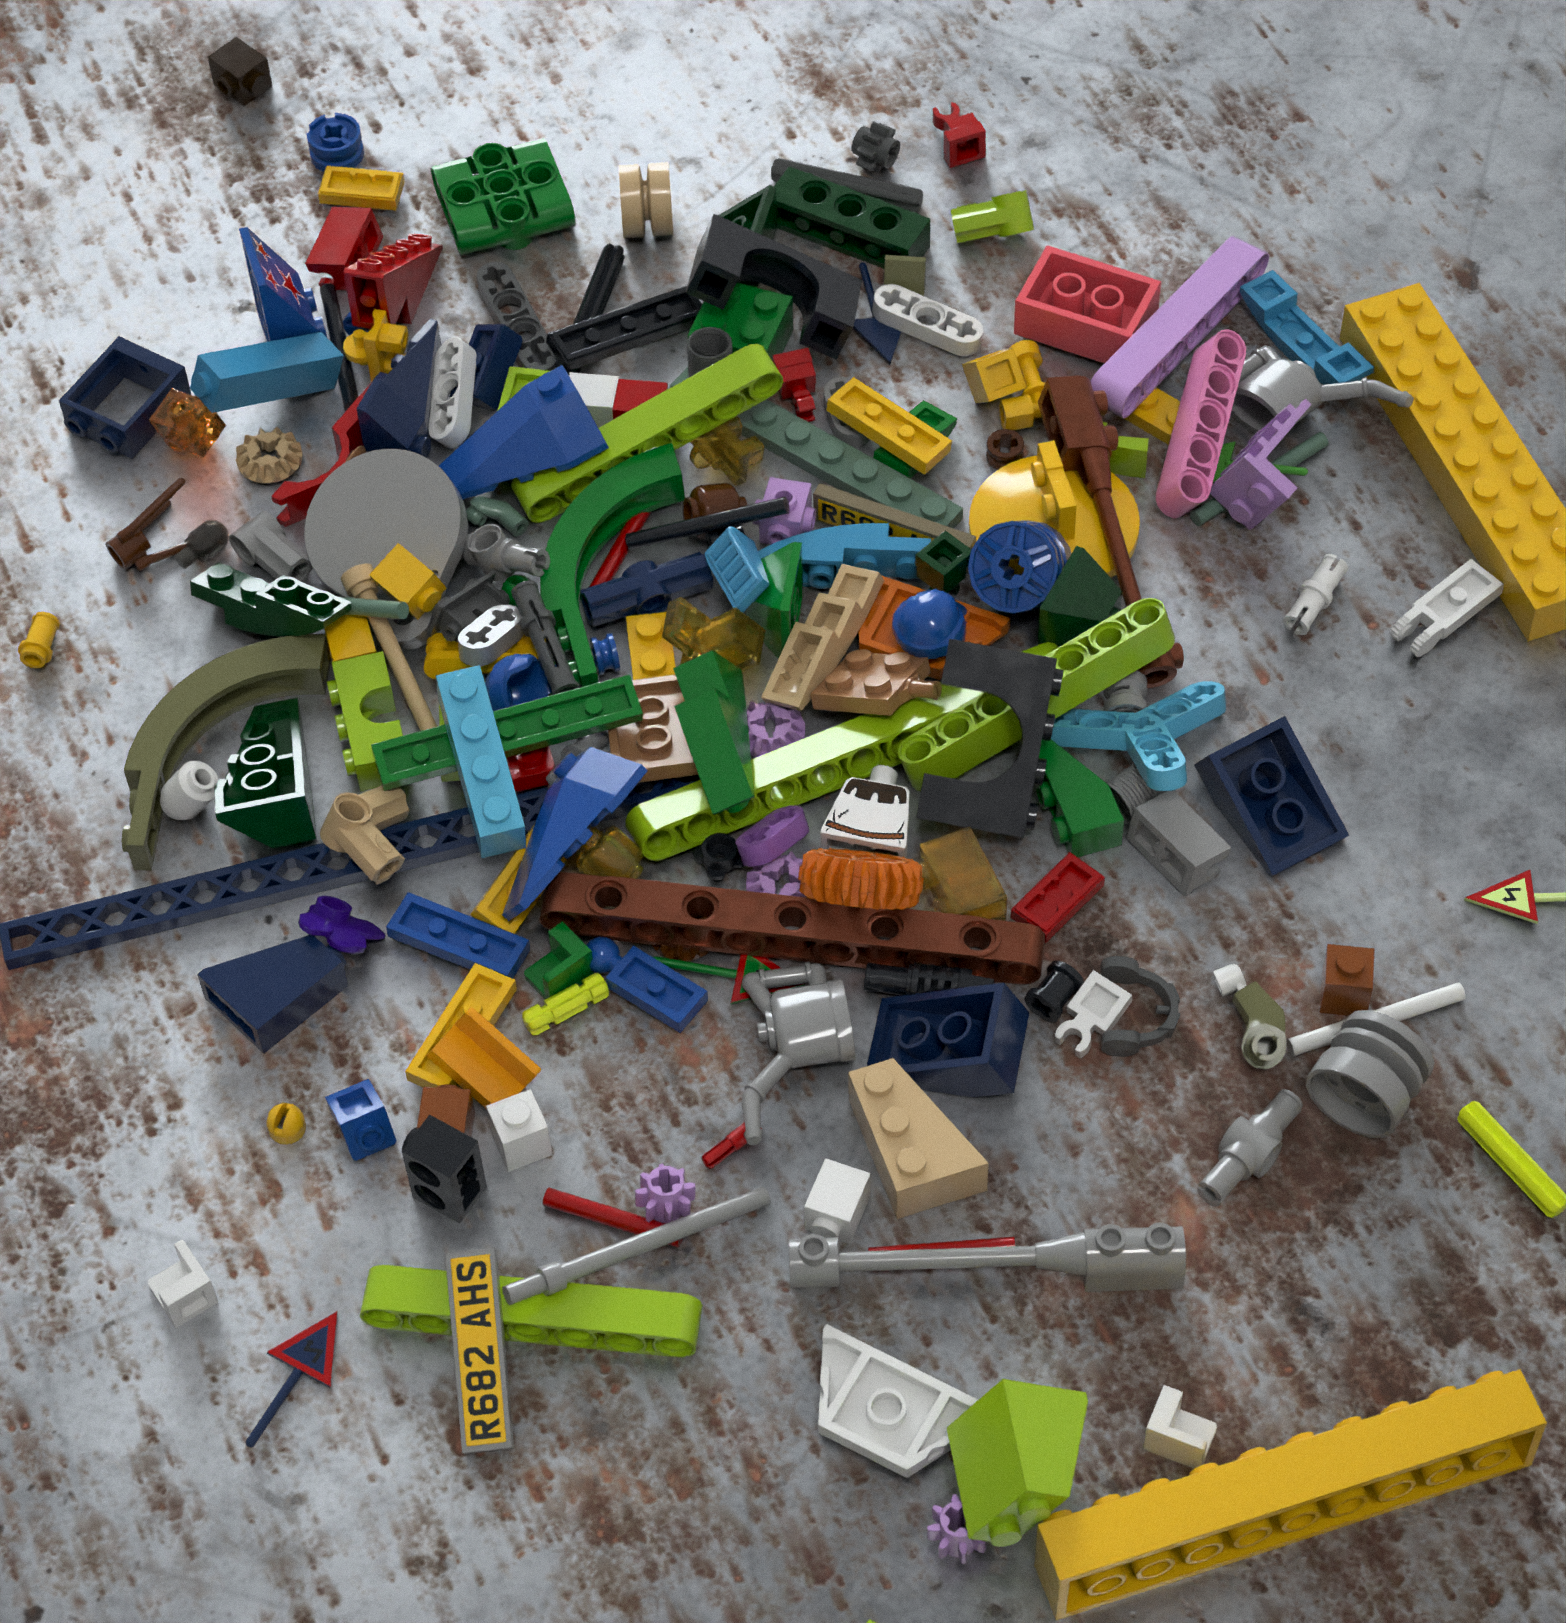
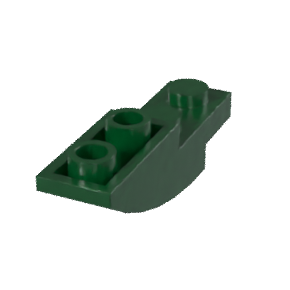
M219 562L190 580L191 595L223 608L225 624L261 635L284 637L311 634L326 628L352 610L350 601L332 595L328 591L300 582L296 578L282 575L272 583H268L261 578L253 577Z

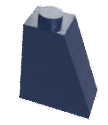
M310 935L204 968L197 974L204 998L263 1054L348 987L344 969L347 962L342 953L329 944L325 946L315 936Z

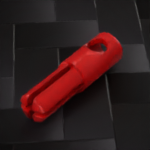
M745 1122L702 1155L701 1159L707 1168L713 1169L732 1153L737 1152L747 1144L744 1136L746 1131Z

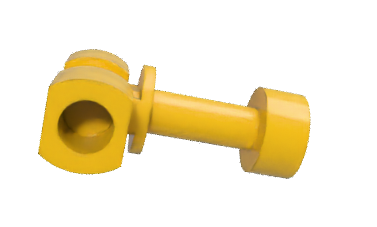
M1032 340L1016 342L1009 348L1014 349L1027 388L1022 392L1021 396L1000 399L999 417L1003 429L1018 430L1033 427L1034 419L1042 418L1038 400L1045 382H1042L1038 368L1041 366L1043 358L1038 344Z

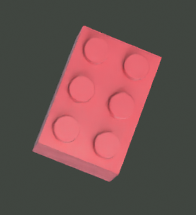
M1047 245L1015 300L1014 334L1106 363L1159 309L1161 281Z

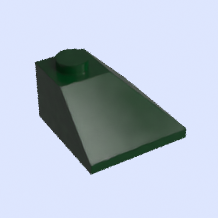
M1075 547L1040 607L1038 645L1051 642L1060 647L1122 610V590L1084 548Z

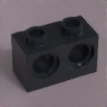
M430 1114L420 1128L415 1127L408 1133L402 1145V1155L412 1197L460 1224L487 1188L478 1141Z

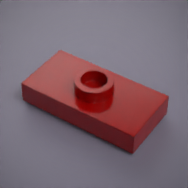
M1069 852L1011 909L1010 918L1015 922L1028 923L1041 928L1045 934L1044 943H1047L1104 886L1105 876Z

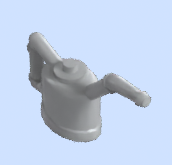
M1263 346L1260 349L1253 350L1244 361L1231 415L1244 428L1256 434L1287 405L1291 404L1294 408H1297L1304 399L1308 400L1311 405L1298 421L1319 407L1323 401L1364 397L1366 399L1372 396L1395 403L1399 407H1410L1414 398L1407 391L1402 392L1377 380H1367V377L1359 381L1321 385L1316 378L1314 370L1309 365L1298 360L1281 359L1272 347Z
M805 962V965L766 971L759 969V972L748 973L743 977L742 986L765 1016V1023L757 1024L759 1042L768 1041L770 1052H778L753 1082H749L744 1087L745 1091L742 1095V1110L746 1129L744 1136L749 1145H757L762 1139L761 1103L766 1099L765 1095L790 1068L856 1060L853 1032L843 980L841 978L827 981L825 969L819 963L810 964ZM808 983V985L780 989L775 991L773 994H771L768 990L771 988Z

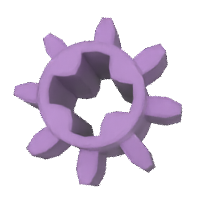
M659 1164V1167L652 1170L650 1174L643 1172L640 1174V1188L635 1190V1206L646 1207L647 1222L656 1220L667 1224L679 1219L681 1215L683 1217L690 1215L691 1201L695 1200V1183H684L685 1169L677 1170L674 1167Z
M956 1494L952 1495L951 1503L947 1504L944 1508L937 1505L932 1507V1518L938 1524L927 1526V1539L931 1541L940 1540L939 1558L942 1559L949 1554L953 1557H959L960 1562L966 1564L967 1555L971 1554L974 1550L980 1553L986 1551V1541L969 1539L967 1530L962 1528V1526L966 1527L962 1503Z

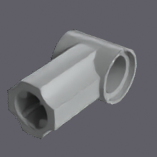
M262 511L229 536V541L234 551L246 564L250 566L256 563L259 564L275 579L286 575L305 583L313 569L308 555L286 537L282 526L267 511Z

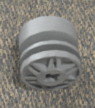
M1359 1010L1347 1016L1341 1025V1030L1332 1038L1331 1047L1322 1053L1309 1072L1306 1087L1310 1098L1317 1107L1336 1124L1362 1136L1385 1138L1394 1132L1408 1111L1410 1100L1421 1091L1422 1084L1432 1074L1435 1062L1430 1049L1424 1041L1404 1023L1383 1013L1372 1010Z

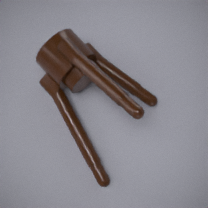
M184 478L177 479L131 524L105 543L108 552L123 570H127L134 565L141 572L155 562L197 547V541L191 540L150 555L146 554L151 545L142 531L171 506L170 499L185 484Z

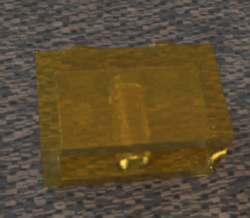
M970 826L920 844L919 864L922 866V877L924 878L923 890L930 889L934 897L933 907L935 912L1006 921L1007 895Z

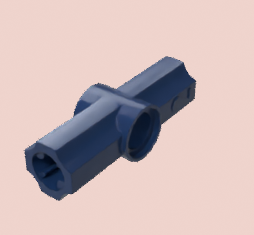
M701 552L660 565H656L655 562L650 560H644L629 566L619 578L580 590V600L589 625L592 624L595 627L635 613L642 615L664 612L671 606L672 601L713 588L714 579L705 554H701Z

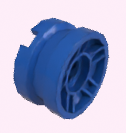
M335 113V117L326 118L325 115H322L311 122L309 125L310 130L306 135L312 164L318 170L325 172L326 166L356 168L362 162L364 157L362 136L359 123L353 117L344 113Z

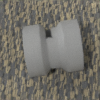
M1136 670L1103 690V694L1107 699L1104 703V711L1136 713L1148 707L1144 699L1148 691L1146 676Z

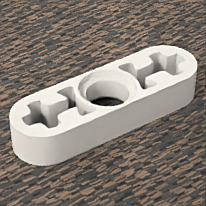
M888 284L876 290L872 312L879 322L958 356H971L980 350L983 326L976 318L899 285ZM928 315L936 318L938 322L934 325H924L917 318Z
M459 337L447 339L436 353L431 395L429 435L448 449L455 448L463 443L469 434L471 426L477 355L475 349ZM458 385L456 392L447 400L450 392Z

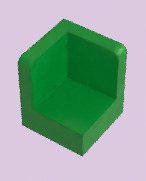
M563 921L548 931L551 952L524 971L526 981L544 999L575 983L580 986L583 984L581 980L594 974L590 969L593 959L592 951Z

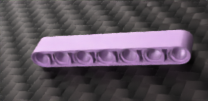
M1234 236L1229 237L1095 373L1091 380L1093 391H1105L1108 400L1107 411L1121 418H1127L1243 298L1240 294V286L1264 274L1269 262V254Z

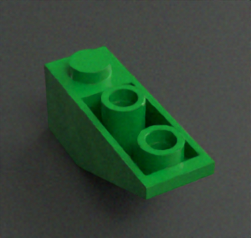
M1052 739L1051 741L1042 740L1039 758L1047 759L1043 784L1042 786L1036 785V794L1042 809L1049 808L1052 815L1051 828L1057 844L1064 843L1067 852H1071L1078 858L1122 846L1124 818L1109 785Z

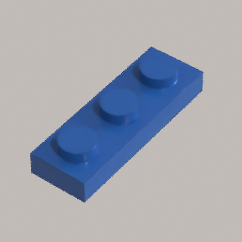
M410 892L406 894L386 926L387 935L392 939L471 970L473 965L477 963L512 979L531 950L530 942L526 938Z

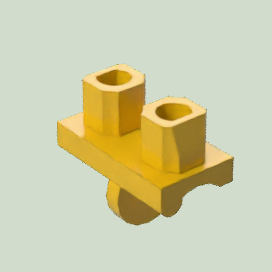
M374 309L372 313L374 326L368 332L357 329L343 343L344 354L348 360L362 366L368 364L371 382L380 372L388 374L393 369L391 368V360L396 354L406 355L404 352L409 336L407 326L389 324L386 310Z

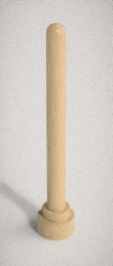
M359 564L343 573L341 582L348 596L379 600L377 597L379 592L378 585L369 576L374 570L371 564ZM368 617L419 730L437 727L388 619Z

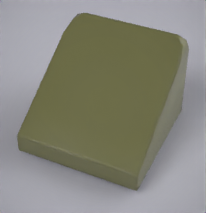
M885 255L884 285H899L925 296L926 257Z

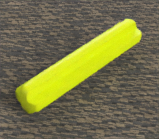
M1472 1101L1460 1110L1457 1118L1458 1122L1547 1217L1554 1218L1566 1209V1194L1479 1102Z

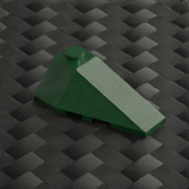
M298 697L254 706L240 735L242 744L237 754H231L227 761V775L225 779H218L214 788L217 821L271 848L285 845L296 846L305 841L317 839L314 805Z

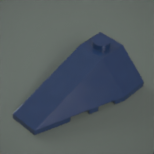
M429 319L410 339L405 356L396 354L391 360V368L393 369L388 374L380 372L373 379L356 408L363 446H365L366 452L380 449H402L428 458L431 450L428 427L435 356L441 346L438 320Z

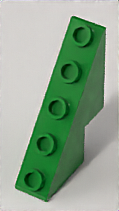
M711 650L673 668L685 700L674 707L712 814L716 815L725 810L729 813L741 811L755 795L743 673L739 667Z

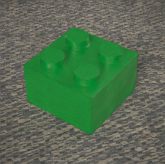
M736 283L724 310L703 302L687 335V339L689 335L698 329L715 327L724 330L731 337L732 353L750 344H759L765 348L772 359V355L783 353L794 330L793 297Z

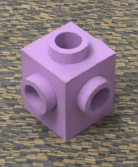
M769 477L763 500L757 499L755 503L786 497L789 502L790 512L753 522L754 525H759L760 543L771 545L794 535L814 530L816 508H812L811 483Z

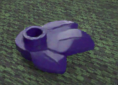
M319 896L316 903L309 907L307 913L300 914L298 920L299 927L310 936L326 937L331 947L348 954L365 952L366 939L381 940L385 939L386 936L373 923L351 916L352 906L332 896Z

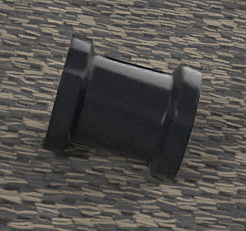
M1055 960L1047 967V976L1037 988H1031L1027 992L1024 1000L1034 1014L1044 1021L1056 1023L1063 1013V1006L1072 995L1078 992L1084 980L1072 966Z

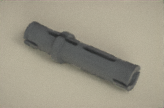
M528 580L513 587L511 593L522 617L520 626L524 635L531 639L552 694L555 695L579 688L554 629L556 625L555 617L552 611L546 609L537 583ZM548 650L551 651V654H552V656H553V659H554L555 664H556L557 667H555V665H554V663H553V660H552V658H551V655H550V653H549Z

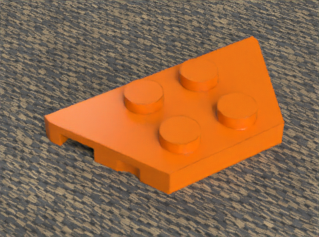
M882 576L885 581L858 631L859 650L865 649L871 651V653L878 654L905 652L897 644L893 635V614L906 599L926 590ZM955 600L967 609V614L964 616L966 621V638L964 642L990 646L1008 633L1010 629L1009 617ZM946 656L928 659L931 671L928 677L937 680L942 679Z

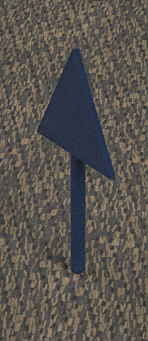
M861 262L859 269L872 312L875 293L867 264ZM873 312V318L855 319L853 328L891 364L902 332L876 320Z

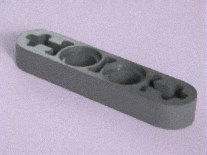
M489 262L481 266L476 275L478 291L495 324H505L517 334L523 331H530L535 334L532 339L522 341L516 358L518 367L554 370L558 360L546 343L547 333L511 268L502 262ZM493 280H496L499 284H502L501 291L497 292V287ZM507 304H516L520 307L518 311L510 314L500 311ZM538 353V358L543 364L542 366H539L537 362H533L534 354Z

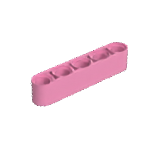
M1229 329L1221 330L1197 348L1192 356L1156 491L1157 505L1161 512L1168 517L1181 518L1204 502L1211 492L1246 357L1245 342L1235 331Z

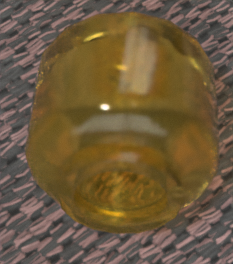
M609 826L601 831L596 827L590 829L593 835L579 848L581 852L576 860L577 869L582 874L637 879L644 869L640 864L643 857L641 849L617 826Z

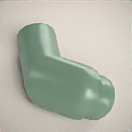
M477 496L469 501L471 505L466 509L467 518L473 524L482 526L486 522L487 517L497 520L515 537L521 536L529 526V521L508 502Z

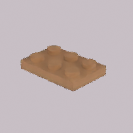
M676 675L632 680L643 712V720L609 729L610 753L642 764L648 770L638 783L698 775L674 707L685 701Z

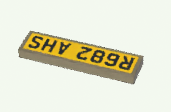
M819 483L813 493V508H816V522L831 527L862 523H889V537L931 538V541H933L946 530L970 549L976 543V536L825 484Z

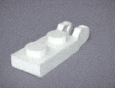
M1470 559L1413 603L1412 609L1393 625L1390 636L1399 642L1413 633L1421 622L1427 629L1422 634L1420 633L1413 641L1410 652L1418 658L1422 657L1426 652L1428 653L1434 648L1440 638L1444 640L1501 595L1504 584Z

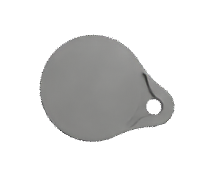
M380 449L363 453L346 461L324 480L316 491L307 511L304 541L313 569L323 582L339 597H350L347 595L341 582V576L344 572L356 565L365 563L371 564L375 569L397 543L402 545L434 572L447 588L465 548L468 518L458 489L446 473L433 461L407 450ZM377 586L379 589L377 593L379 600L395 601ZM446 590L442 593L441 599L445 596ZM432 610L424 613L419 620L414 617L406 625H399V619L387 618L401 649H418L426 644L429 637L427 633L434 618L431 615Z

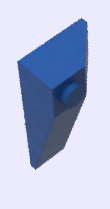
M563 365L526 384L447 457L439 467L453 482L462 499L494 491L498 483L518 477L522 483L533 480L534 473L552 467H556L558 472L571 469L609 447Z
M589 747L577 757L571 752L558 764L553 771L558 778L546 792L502 916L510 921L529 907L563 869L565 864L561 859L563 857L565 859L571 857L593 835L588 826L590 825L593 828L608 813L612 814L648 770L642 764L593 747Z

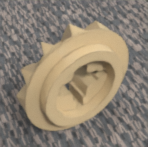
M278 426L272 432H265L260 427L258 435H245L244 443L236 446L238 470L244 477L257 483L282 481L294 474L302 462L301 444L296 441L292 432L284 434ZM275 449V452H276V456H277V457H275V456L272 457L271 455H268V454H266V455H264V456L262 457V456H261V450H262V451H263V450H266L267 452H271V451H273V450Z

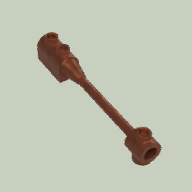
M1075 375L1047 378L1039 397L1038 405L1048 440L1055 441L1064 471L1077 470L1089 494L1095 500L1120 589L1122 590V596L1127 607L1142 598L1111 497L1110 457L1112 451H1115L1118 447V432L1114 425L1104 426L1101 416L1106 415L1108 410L1106 393L1104 390L1093 391L1090 379L1085 376ZM1179 642L1174 643L1168 652L1137 670L1146 676L1147 688L1162 686L1175 678L1177 669L1182 668L1184 662L1181 644Z

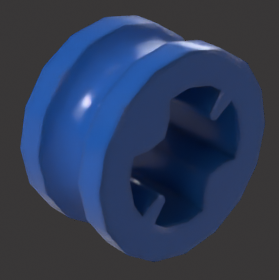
M612 633L606 634L604 640H597L596 637L590 638L592 655L598 675H604L607 669L619 672V656Z

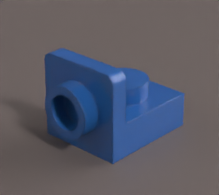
M369 1079L325 1097L330 1112L343 1134L353 1160H360L396 1144L397 1140L385 1106Z

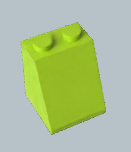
M1002 1379L947 1427L969 1539L988 1541L997 1547L1013 1545L1019 1542L1022 1535L1038 1522L1047 1519L1054 1509L1070 1497L1088 1405L1086 1392Z

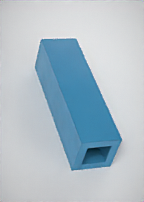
M322 332L199 354L194 373L191 377L190 389L212 413L335 389L344 355Z

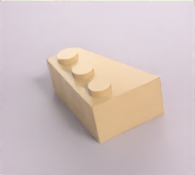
M894 1058L848 1072L849 1103L896 1219L987 1191L989 1163Z

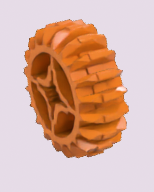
M833 848L812 849L803 854L798 880H800L799 891L809 899L829 904L844 905L845 907L852 906L877 910H904L916 906L919 903L924 880L922 877V866L913 859L892 854Z

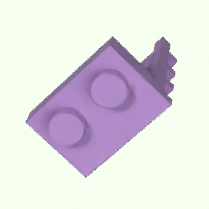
M1306 399L1297 408H1294L1291 404L1287 405L1247 442L1248 445L1234 457L1235 460L1222 471L1221 477L1212 484L1210 494L1229 511L1234 520L1242 523L1248 530L1253 529L1289 499L1297 489L1266 458L1310 407L1311 403Z

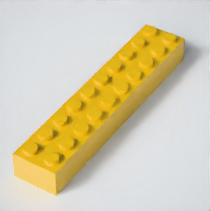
M1416 283L1345 305L1340 333L1341 342L1343 345L1349 342L1374 366V372L1366 376L1367 380L1380 381L1402 392L1407 391L1413 396V403L1410 407H1399L1395 403L1379 398L1377 400L1480 566L1504 584L1502 594L1499 596L1526 640L1531 641L1565 630L1566 508L1421 284Z
M1521 1369L1506 1374L1502 1371H1493L1481 1376L1475 1384L1456 1389L1455 1386H1446L1434 1391L1429 1395L1428 1399L1409 1404L1407 1401L1393 1403L1383 1409L1379 1415L1363 1420L1359 1416L1350 1417L1337 1423L1332 1430L1314 1435L1313 1432H1303L1291 1437L1285 1445L1267 1451L1264 1447L1253 1448L1241 1454L1236 1461L1220 1466L1217 1463L1203 1464L1192 1470L1189 1476L1177 1480L1157 1479L1144 1485L1139 1492L1121 1497L1119 1494H1110L1095 1501L1090 1508L1074 1513L1071 1510H1060L1052 1513L1047 1519L1043 1520V1523L1037 1524L1034 1566L1057 1621L1531 1466L1547 1422Z

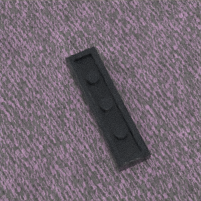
M687 286L549 332L547 333L546 343L559 364L563 365L567 372L691 329L702 303L698 298L686 294Z

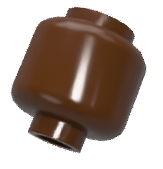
M729 483L699 485L693 488L690 496L686 497L683 501V520L746 506L747 501L745 497H739L736 488ZM727 528L719 529L716 531H718L719 533L724 532ZM706 533L695 535L700 540H706Z

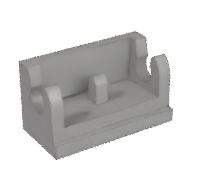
M1174 790L1166 791L1135 807L1126 834V838L1184 896L1191 894L1192 890L1220 873V869L1215 863L1229 856L1232 848Z

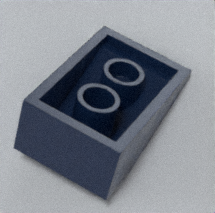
M1286 716L1221 748L1194 764L1215 805L1270 877L1350 836Z
M1005 983L917 993L911 996L909 994L882 998L867 1066L894 1058L914 1082L925 1091L972 1098L1014 1093L1029 1011Z

